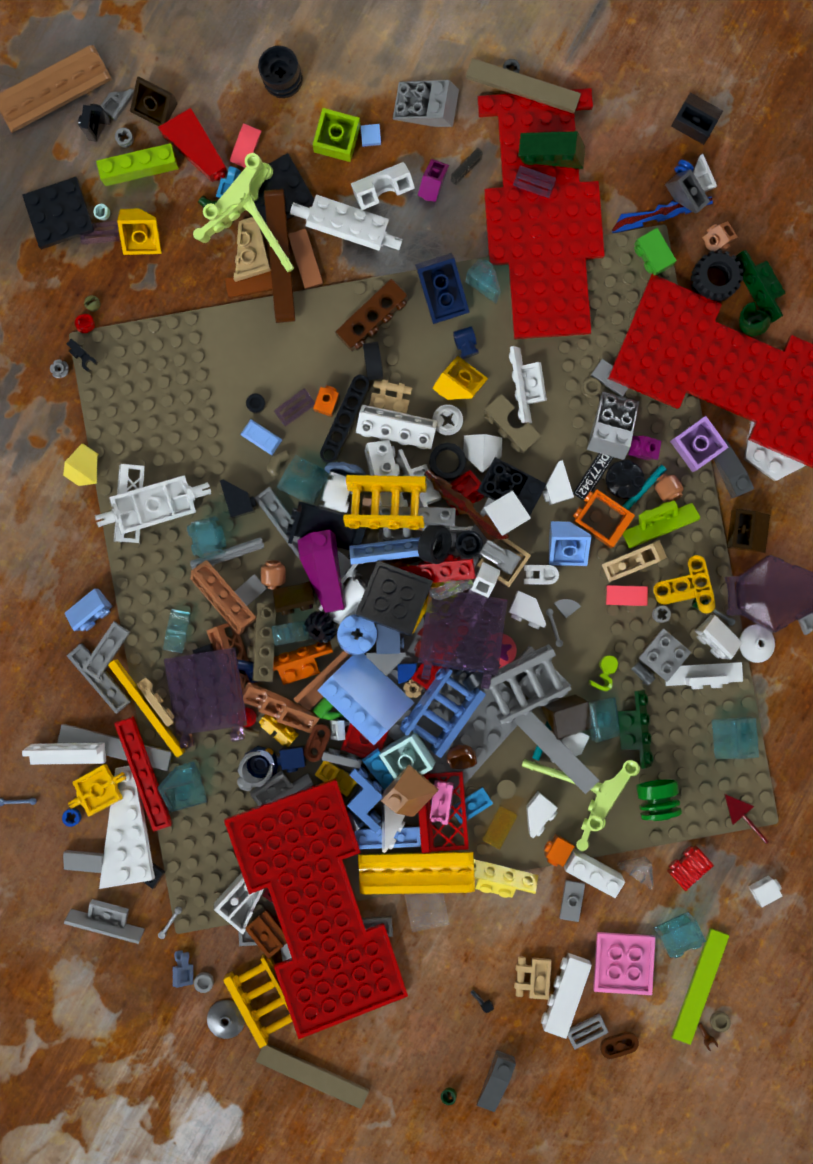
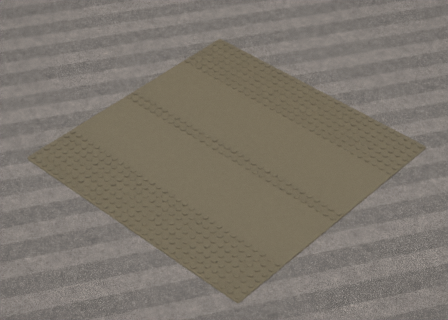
M666 225L603 235L604 258L586 259L591 334L514 339L509 265L489 266V256L456 262L470 313L435 324L432 322L417 270L293 292L295 322L276 323L273 296L94 328L89 333L77 331L69 334V340L72 338L90 357H93L98 362L97 365L92 361L88 362L87 367L91 371L87 372L82 367V359L80 357L76 359L72 355L88 446L99 454L97 456V484L95 485L100 513L112 511L109 497L117 495L120 464L145 466L143 487L185 475L188 486L194 487L208 482L210 487L202 489V491L211 489L210 495L195 498V501H193L195 513L140 529L139 543L114 542L115 522L103 526L120 625L130 631V634L124 641L129 675L136 684L144 678H147L153 684V693H158L164 701L161 703L164 708H169L175 715V718H173L175 723L168 728L186 751L180 757H176L174 753L172 754L168 771L153 768L173 823L169 827L157 830L172 915L175 913L176 907L182 908V912L174 920L177 934L230 925L229 922L214 911V902L242 873L224 819L258 807V804L250 796V791L239 788L237 783L240 777L238 767L245 753L257 746L272 749L276 757L277 754H280L279 750L281 748H287L274 739V736L277 734L275 730L270 735L260 727L259 721L265 714L259 712L257 707L240 701L231 702L224 680L205 687L192 650L211 644L207 630L228 622L190 579L192 570L190 562L260 537L264 542L263 549L213 565V568L233 591L237 590L254 574L261 580V566L269 560L281 561V564L286 568V582L279 586V588L310 581L300 559L257 501L254 513L234 519L230 517L220 480L224 479L248 492L254 498L270 487L290 515L293 508H297L299 501L315 506L323 505L324 501L321 500V496L327 479L331 480L332 476L325 471L326 463L320 457L321 448L353 378L357 375L367 377L363 346L359 350L351 351L336 336L335 331L392 279L407 294V304L402 310L399 311L397 309L392 314L393 318L388 323H382L378 327L379 331L373 337L368 336L364 340L365 343L378 342L383 380H388V383L398 385L403 383L405 386L412 387L411 395L403 393L402 398L410 400L407 411L409 415L432 419L437 408L442 405H453L461 411L463 416L462 427L455 434L445 436L435 430L431 449H420L414 445H401L396 441L390 440L391 446L395 448V464L398 450L402 449L411 469L426 464L431 471L429 464L430 455L434 448L440 444L453 443L463 451L464 435L486 434L502 437L497 431L499 428L494 423L491 425L484 417L486 415L484 410L501 394L515 407L508 415V423L513 428L523 427L525 423H522L518 417L519 403L515 398L516 384L512 378L513 364L509 359L510 347L515 346L521 348L523 365L541 362L547 401L529 404L532 419L531 425L541 437L523 454L520 451L517 453L510 444L512 442L507 437L505 439L502 437V455L499 459L544 483H547L556 464L563 460L572 492H574L599 454L587 450L602 391L619 396L601 383L600 393L596 397L589 398L583 394L582 384L586 379L593 378L590 375L602 359L613 366L651 276V273L649 274L644 267V260L634 250L636 240L658 228L671 250ZM674 265L657 275L678 285ZM390 300L382 302V306L385 308L392 305ZM370 313L367 318L370 321H375L378 315ZM357 326L354 328V332L361 334L364 332V328ZM472 326L477 342L475 347L479 350V353L463 360L486 376L488 380L471 399L447 400L432 388L457 356L460 357L461 350H458L456 347L453 332ZM361 380L355 386L358 389H363L366 383ZM369 380L370 387L363 405L369 406L372 393L380 394V388L373 387L374 380ZM326 385L336 388V392L340 395L333 417L315 412L313 409L320 387L325 388ZM628 388L623 397L639 401L633 436H647L661 440L658 460H644L630 456L628 453L624 460L636 463L643 471L645 481L660 465L667 469L663 474L676 475L684 487L683 496L675 501L678 508L693 503L700 515V520L633 548L628 547L623 535L613 548L608 547L591 535L587 566L551 565L557 568L559 578L555 583L549 585L524 584L526 571H524L523 567L509 588L496 581L476 621L485 636L483 638L484 642L488 637L497 633L506 634L513 639L517 648L514 661L528 646L537 650L549 644L553 648L556 656L552 657L551 662L555 670L571 684L570 687L572 689L568 691L567 695L559 699L577 695L589 702L592 729L582 732L590 737L582 754L576 757L600 780L598 783L603 784L604 781L614 778L628 760H633L640 766V772L630 778L607 814L605 827L599 831H591L588 839L589 847L581 852L592 858L752 829L743 817L732 825L724 794L754 806L745 815L756 828L778 823V814L749 661L742 655L740 648L731 660L718 659L711 653L710 650L712 648L709 645H704L697 639L698 634L695 630L710 615H716L715 613H702L699 609L693 607L692 602L694 598L666 605L659 604L653 592V588L658 582L690 575L688 568L689 559L695 555L702 556L706 562L714 594L715 609L728 618L735 619V624L730 626L726 620L718 615L716 616L738 638H740L743 632L711 460L698 470L692 472L670 442L703 418L699 398L688 393L685 394L680 408L676 409ZM386 390V395L397 397V392ZM255 393L260 394L266 402L265 409L257 414L250 412L246 406L248 396ZM351 398L347 404L350 407H355L358 404V400ZM358 413L336 462L355 464L361 467L366 475L370 476L364 450L367 443L382 440L373 436L364 437L356 433ZM453 414L449 417L442 416L444 419L443 427L448 423L450 425L453 423L451 421ZM343 415L340 418L341 424L345 425L350 422V417L347 415ZM250 419L282 439L273 455H270L240 435ZM334 433L332 436L334 442H339L342 439V434ZM286 450L290 459L280 463V474L278 476H271L267 470L271 457ZM327 450L324 453V458L327 460L334 457L332 450ZM445 450L437 456L436 464L442 472L450 473L458 467L459 459L453 451ZM614 457L592 492L598 489L622 506L629 498L623 499L614 496L606 485V474L609 468L614 463L623 461ZM466 458L465 468L461 475L455 479L445 481L451 484L471 470L482 483L489 468L482 473ZM129 469L128 477L134 483L139 479L140 470ZM399 469V470H400V475H398V476H403V475H404L403 470H402V469ZM432 476L433 480L437 483L441 490H443L444 487L438 482V480L435 477ZM658 481L628 510L635 517L626 530L639 525V515L649 509L652 510L665 503L655 490V485ZM132 486L127 492L135 490V488ZM362 491L360 493L359 515L362 510L364 495L372 496V492ZM542 492L530 515L531 519L507 533L509 535L508 540L531 555L525 565H549L551 521L573 523L575 520L573 517L574 513L579 507L583 508L586 504L585 501L574 495L572 499L549 505V501L545 502ZM402 493L404 500L411 503V493ZM349 494L347 501L350 504L345 514L351 515L352 494ZM485 496L480 501L474 503V509L479 514L488 499ZM442 497L441 500L428 504V506L450 508ZM596 498L581 521L606 538H609L623 516ZM467 509L466 512H468L475 520H477L478 516H476L472 511ZM468 514L455 515V526H474L475 523ZM366 527L361 544L377 543L379 529H383V527L378 529ZM494 530L491 536L496 537L499 532ZM135 531L125 533L124 538L135 539ZM660 540L667 558L609 582L602 564ZM337 547V550L348 558L349 550ZM417 557L420 561L411 563L410 565H418L423 560L420 557ZM377 561L356 566V573L362 575L360 579L363 581L366 579L370 580ZM475 565V574L477 575L480 568ZM695 565L693 569H700L702 566ZM533 571V579H539V571ZM347 578L343 584L346 586L350 579ZM468 579L451 612L452 619L458 615L474 579ZM700 582L697 584V586L703 587L706 585L705 582ZM607 585L648 586V605H606ZM682 586L678 590L684 591L687 587ZM265 590L247 606L255 616L256 603L274 604L273 590ZM315 590L317 604L313 605V609L301 611L300 608L294 609L295 613L283 616L281 613H276L274 657L279 656L281 653L291 652L300 647H307L318 642V640L314 641L311 636H308L309 633L304 630L306 628L304 623L308 616L314 611H320L318 607L321 603ZM517 591L537 599L546 622L545 628L540 627L538 630L529 626V621L522 619L520 622L511 618L512 614L508 610ZM661 591L659 595H666L667 591ZM570 599L577 602L581 607L565 618L554 603L558 600ZM490 606L497 608L501 615L499 622L492 626L484 623L481 617L483 610ZM655 607H668L671 612L670 619L665 623L656 622L652 617ZM548 608L553 610L552 615L560 640L563 641L561 647L555 645L554 631L550 618L546 614ZM659 609V614L657 617L662 618L663 620L665 618L664 614L666 612L665 610L660 611ZM463 619L464 621H466V622H467L468 624H470L471 626L474 624V623H472V622H470V621H468V620H466V619ZM252 623L245 627L244 633L240 635L246 654L247 647L250 646L248 628L251 627ZM224 628L226 636L231 638L233 635L231 628ZM664 628L691 651V654L681 666L742 662L743 682H728V684H722L723 688H711V685H703V689H691V686L688 685L665 686V680L650 667L643 664L650 673H654L653 676L656 678L647 686L642 684L643 681L631 669L640 661V655ZM337 632L331 639L333 652L315 658L320 673L344 651L338 643ZM463 639L460 644L466 648L467 644ZM376 643L368 652H376ZM233 645L232 653L238 657V648ZM483 645L476 649L478 653L482 650ZM603 656H614L618 661V667L615 673L608 676L612 679V688L608 691H602L590 686L589 680L604 686V680L599 677V674L602 673L599 661ZM239 670V673L244 675L245 671ZM278 670L273 671V682L258 681L257 685L295 702L294 698L319 674L283 685ZM504 681L503 683L512 690L509 681ZM645 689V693L648 696L647 713L650 716L648 729L652 738L650 752L653 754V763L651 767L641 769L639 750H621L618 711L636 710L634 691ZM134 701L143 743L171 751ZM317 704L314 705L309 711L313 712L312 710L317 706ZM335 707L330 710V712L338 711ZM539 707L534 708L532 712L546 724L547 719L543 711ZM251 708L255 711L257 716L256 722L252 726L245 728L259 732L258 737L243 732L240 737H237L231 733L234 725L239 724L237 715L241 709ZM341 717V718H338V719H337V720H344L345 722H349L345 717ZM320 718L316 724H325L330 728V720ZM348 725L345 726V732L348 731ZM517 725L464 785L465 798L483 787L493 802L491 806L467 820L469 849L434 851L430 853L473 852L474 859L520 871L551 866L552 864L547 862L548 858L544 854L546 852L544 851L546 843L549 840L552 841L555 834L573 843L574 848L579 850L576 844L584 833L581 827L584 819H589L591 812L588 811L591 800H595L597 795L591 790L585 794L574 783L523 767V761L526 759L562 771L544 752H542L539 761L532 758L537 744ZM294 728L295 732L299 735L289 747L304 746L305 749L311 733ZM319 730L318 735L324 737L325 732ZM388 734L383 748L394 742ZM330 737L325 750L328 751L329 748L340 750V754H348V752L341 750L344 740H332ZM312 748L311 753L317 755L318 750ZM322 758L316 762L306 759V766L298 768L296 772H287V769L282 770L281 765H278L277 773L282 770L291 783L307 773L313 782L311 787L324 783V781L315 776L323 762ZM362 761L361 766L369 772V778L374 781L376 778ZM334 763L349 774L353 767ZM429 778L433 785L435 780H438L437 778ZM502 779H510L516 785V793L510 799H504L497 793V784ZM653 780H677L679 794L671 797V799L680 801V805L676 807L681 808L682 814L663 821L642 820L640 813L646 810H640L639 805L647 802V800L638 799L636 785ZM359 784L356 785L349 797L341 793L347 812L351 810L347 806L348 801L361 788ZM539 791L557 806L558 809L556 811L558 813L552 821L548 820L544 825L545 830L540 836L536 835L532 838L528 831L526 805ZM453 794L451 805L461 801V798ZM380 800L370 811L375 810L381 816L382 821V806L384 803ZM417 812L414 817L405 815L403 819L405 822L404 827L419 826V813ZM454 815L449 821L458 828L460 823ZM440 821L432 822L438 829L443 825ZM365 824L360 829L369 827ZM449 824L445 825L441 830L448 838L456 831ZM457 832L451 840L456 845H465L464 837ZM438 833L434 838V846H443L447 840ZM421 847L392 848V850L388 848L384 853L382 848L360 849L359 854L422 853ZM358 854L343 859L356 901L393 895L360 894ZM267 888L263 890L249 921L254 920L266 909L273 917L277 916L274 904L262 896Z

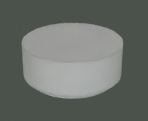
M208 972L199 973L194 980V987L200 993L209 992L214 984L213 976Z

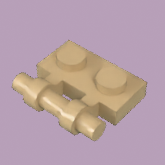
M383 379L382 381L374 380L373 387L380 388V394H371L369 406L407 414L410 400L402 398L403 393L411 395L412 387L405 386L403 383H399V385L388 383V380ZM386 390L397 392V397L387 396Z
M518 957V964H516L515 969L517 971V981L514 983V988L516 989L515 996L523 997V991L529 990V998L549 1000L551 959L532 958L531 965H526V957ZM525 973H530V983L524 982Z

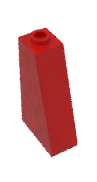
M191 108L158 127L162 136L211 182L215 180L220 181L221 178L226 176L225 174L228 171Z

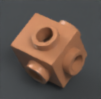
M728 221L711 226L706 230L708 233L702 237L706 248L714 251V253L717 250L726 251L731 247L730 243L738 238Z

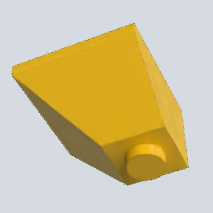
M120 209L117 223L123 255L161 254L156 217L141 209Z
M457 356L442 372L432 389L447 400L471 399L488 378Z

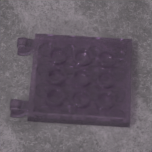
M431 587L428 595L418 663L424 664L422 678L430 679L432 665L483 673L481 688L489 689L491 676H497L508 600L494 597L487 598L482 595Z
M235 648L164 659L172 713L175 716L173 718L176 735H181V749L194 746L192 733L232 728L230 734L232 742L245 739L242 726L247 725Z

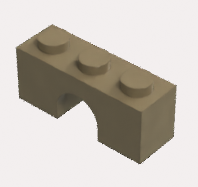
M501 394L484 410L486 414L484 417L491 425L494 423L499 428L497 431L504 439L507 437L512 442L510 445L517 453L520 451L523 454L541 435L529 422L521 428L510 426L508 415L515 407Z

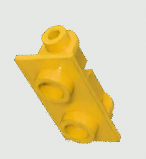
M267 714L259 721L260 727L270 735L274 730L277 732L274 739L283 747L285 745L288 748L299 735L293 727L279 723L275 717Z

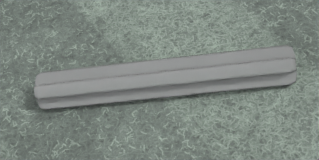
M259 537L192 560L190 565L193 570L207 560L213 566L263 549L264 542Z

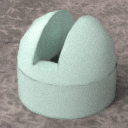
M104 204L96 205L93 211L94 216L99 220H107L111 214L110 209Z

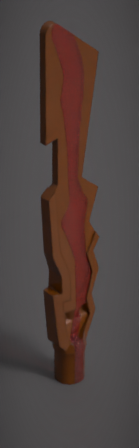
M429 469L425 472L424 476L432 482L434 490L440 492L442 499L447 500L449 505L456 506L459 514H468L487 540L509 538L507 533L502 536L491 518L487 515L482 517L474 509V504L461 493L454 491L451 484L435 475Z

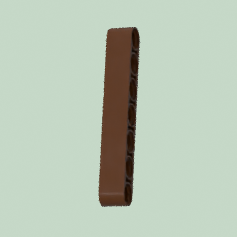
M284 189L264 190L267 226L276 240H278L287 258L290 259ZM269 245L276 323L295 322L291 272L286 271L275 251Z

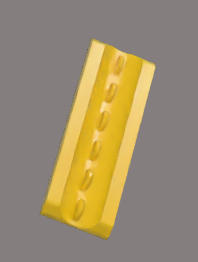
M473 852L358 854L360 894L475 892Z

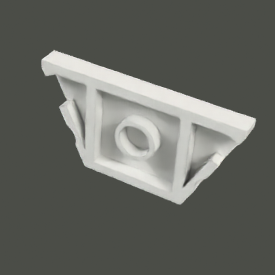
M750 421L744 460L773 481H777L806 466L749 441L748 438L755 423Z

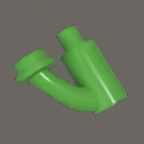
M323 698L312 710L321 719L334 720L344 717L339 711L330 712L334 706L326 698Z

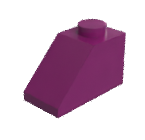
M431 159L422 177L418 192L419 197L426 201L436 202L449 168L448 164Z

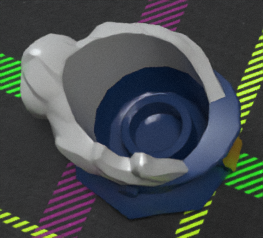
M257 746L245 753L238 767L240 777L237 783L240 789L251 791L253 787H262L277 773V757L272 749Z

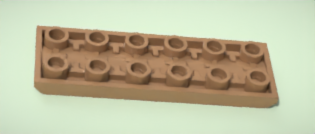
M89 45L1 92L0 112L11 133L111 81L112 78L95 46Z

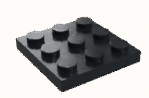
M288 153L270 162L269 165L273 168V175L270 179L264 180L258 192L259 199L254 201L257 210L266 224L264 190L284 189L287 221L295 217V215H290L293 202L308 208L312 207L314 202L311 192Z
M77 177L22 195L38 246L41 250L95 232Z
M377 560L355 614L363 619L412 636L433 581Z

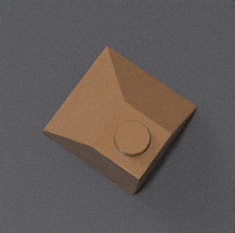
M408 765L384 790L381 802L396 814L414 817L439 789Z

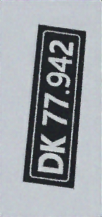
M599 453L573 494L584 501L587 494L594 490L614 457Z

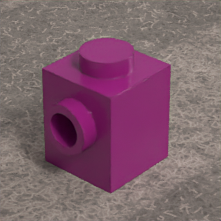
M632 436L628 455L644 460H658L661 440L647 436Z

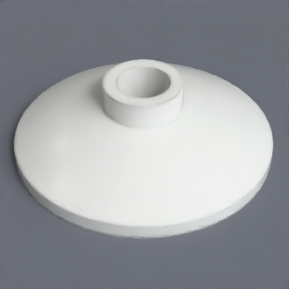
M759 624L750 625L740 635L739 639L742 642L740 651L748 661L754 663L764 662L773 654L775 639L767 627ZM759 640L762 642L761 647L758 645Z

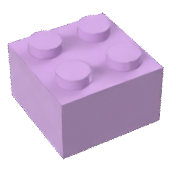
M707 416L670 441L692 472L698 470L729 448Z

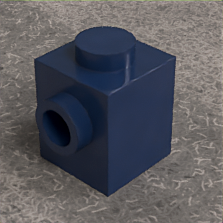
M304 746L281 748L279 750L280 754H277V763L281 765L282 770L287 769V772H296L298 768L306 766Z

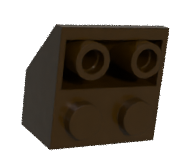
M731 510L727 548L766 553L770 515L752 510Z
M310 581L273 590L276 613H281L282 616L295 613L294 609L300 608L301 611L313 609V605L317 604Z

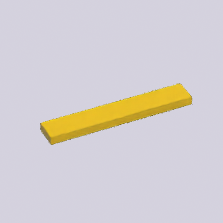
M119 660L110 662L108 664L110 669L174 755L180 757L186 751L161 720Z

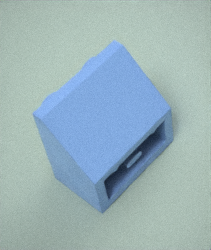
M94 588L67 610L65 615L74 631H88L96 625L95 621L97 619L106 617L110 613L109 609L113 606L99 589Z

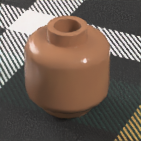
M663 474L657 479L658 482L655 485V490L663 502L677 501L683 496L684 487L676 475Z
M269 560L261 566V583L268 586V589H279V586L286 582V568L281 564V561Z

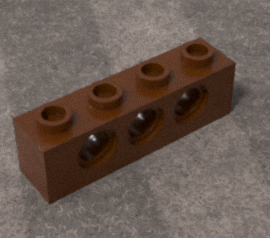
M390 279L335 331L336 336L351 351L359 350L365 344L364 340L368 336L373 337L379 331L378 327L382 323H388L393 318L392 314L397 309L400 311L406 306L407 294ZM390 300L392 305L385 308L382 306V302ZM370 313L378 315L375 321H370L367 317ZM357 326H362L364 328V332L361 334H356L354 332V328Z

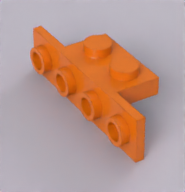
M331 641L323 642L322 644L317 642L316 644L307 647L303 646L297 650L275 656L273 671L278 670L283 685L320 674L315 658L333 652Z

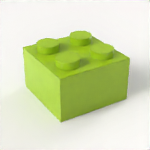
M322 108L313 141L314 153L351 162L361 126L360 118Z

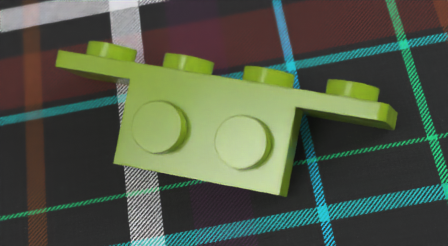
M675 500L665 502L657 508L642 512L639 515V525L625 530L622 535L628 547L633 548L700 520V515L693 503L678 508Z

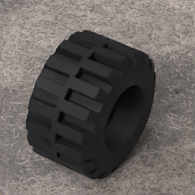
M717 250L716 253L711 251L707 255L705 254L692 270L693 275L690 281H693L692 289L696 288L695 293L718 303L731 297L739 289L740 283L743 281V276H741L743 268L739 269L741 263L740 261H735L737 257L734 255L730 257V252L727 251L722 254V250ZM708 269H720L725 274L726 284L723 286L712 284L707 276Z

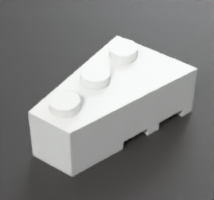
M241 873L214 902V911L241 934H244L263 890L249 894Z

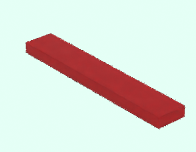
M134 716L115 722L114 725L152 830L156 831L171 826L173 823Z

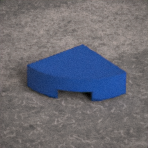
M417 663L397 665L398 684L412 678L416 671Z

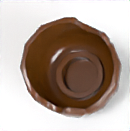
M455 745L449 749L446 755L447 763L450 764L452 769H468L477 764L476 753L468 745Z

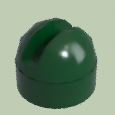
M451 1087L445 1088L441 1093L442 1102L446 1105L455 1103L457 1099L455 1089Z

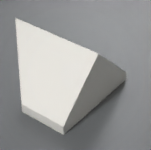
M486 434L464 435L463 452L465 457L483 473L491 466L495 457L501 458L502 437Z

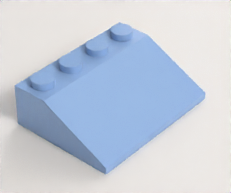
M365 654L352 655L317 690L373 745L414 704Z

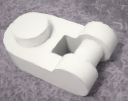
M524 565V571H526L524 584L549 585L555 583L559 578V572L554 566ZM533 571H539V579H533Z

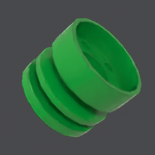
M653 780L636 785L638 799L647 800V802L639 805L640 810H646L640 813L642 820L663 821L682 814L681 808L676 807L680 805V801L671 799V797L679 794L677 780Z

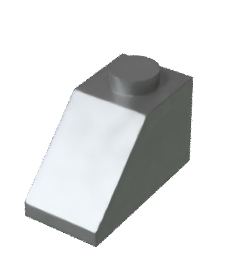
M691 169L677 173L665 184L673 199L694 213H698L710 202Z

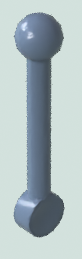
M33 797L28 800H4L1 798L0 806L23 803L35 805L37 800Z

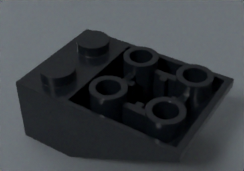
M495 457L477 492L496 501L513 491L530 516L546 483Z

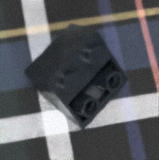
M690 92L671 127L704 145L723 110Z

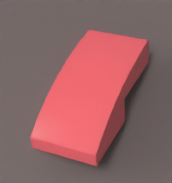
M243 123L230 162L245 168V157L249 153H254L262 130Z
M607 585L606 605L647 606L648 586Z

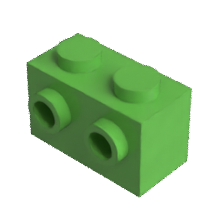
M658 228L638 238L634 244L636 254L642 257L645 262L644 267L646 271L654 276L672 267L677 261Z

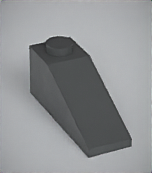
M724 439L729 448L717 455L713 460L732 499L753 490L754 486L730 444Z
M496 1050L477 1101V1106L492 1112L496 1111L516 1066L514 1056Z

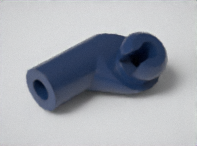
M237 659L235 669L244 670L250 682H258L253 681L254 663Z

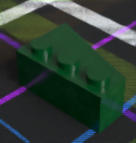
M578 131L521 133L518 156L527 165L537 164L583 169L585 145Z

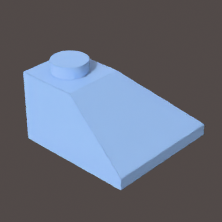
M551 521L549 565L587 566L591 534L571 522Z

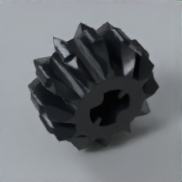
M314 611L304 623L306 626L304 630L309 633L308 636H311L314 641L318 640L320 644L331 641L338 631L336 628L337 623L333 621L334 617H330L328 613L324 614L323 611Z

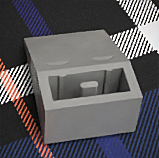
M450 80L399 82L393 120L433 127H453L459 89Z
M602 391L587 450L624 460L631 446L639 401Z
M528 646L517 659L535 651V649ZM540 663L534 666L533 670L543 691L545 692L553 688L554 684L545 665ZM522 672L518 674L516 680L522 692L529 699L536 696L537 694L527 673ZM557 672L561 683L567 681ZM556 697V698L550 700V702L556 701V700H558L559 698Z

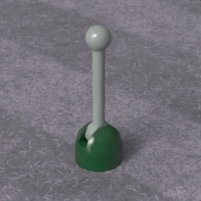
M694 598L692 606L698 609L696 598ZM705 599L701 603L708 604L709 601ZM716 609L712 611L726 620L730 626L735 624V619L728 618Z

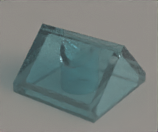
M615 697L588 701L592 729H590L592 740L594 742H601L620 736Z

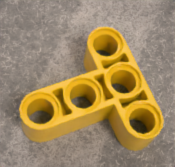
M695 555L689 559L688 568L690 575L658 582L653 588L656 601L659 604L666 605L696 598L698 609L702 613H711L715 609L714 594L706 562L702 556ZM695 565L702 566L700 569H693ZM700 582L706 583V585L703 587L697 586V584ZM682 586L687 587L684 591L678 590ZM661 591H667L666 595H659ZM705 599L710 600L708 604H702L701 602Z

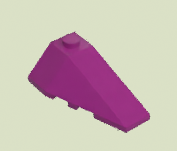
M331 530L313 532L297 540L299 558L325 613L345 610L336 534Z

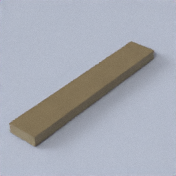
M473 58L466 74V79L573 114L581 96V93Z
M268 1043L261 1048L256 1062L359 1109L362 1108L369 1093V1089Z

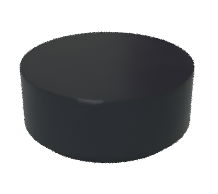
M255 393L248 396L246 406L250 412L257 414L265 409L266 402L260 394Z

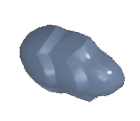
M329 462L325 466V471L328 474L331 471L343 476L366 475L365 471L355 464Z

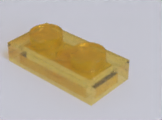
M500 805L482 840L500 850L518 815Z

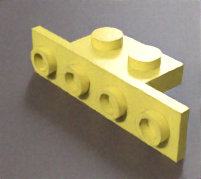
M474 859L475 879H477L475 889L484 893L499 894V896L504 898H512L516 889L533 894L536 893L538 875Z

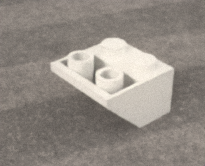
M710 615L695 630L698 634L697 639L704 645H709L712 648L710 650L711 653L718 659L731 660L742 644L741 640L716 615Z

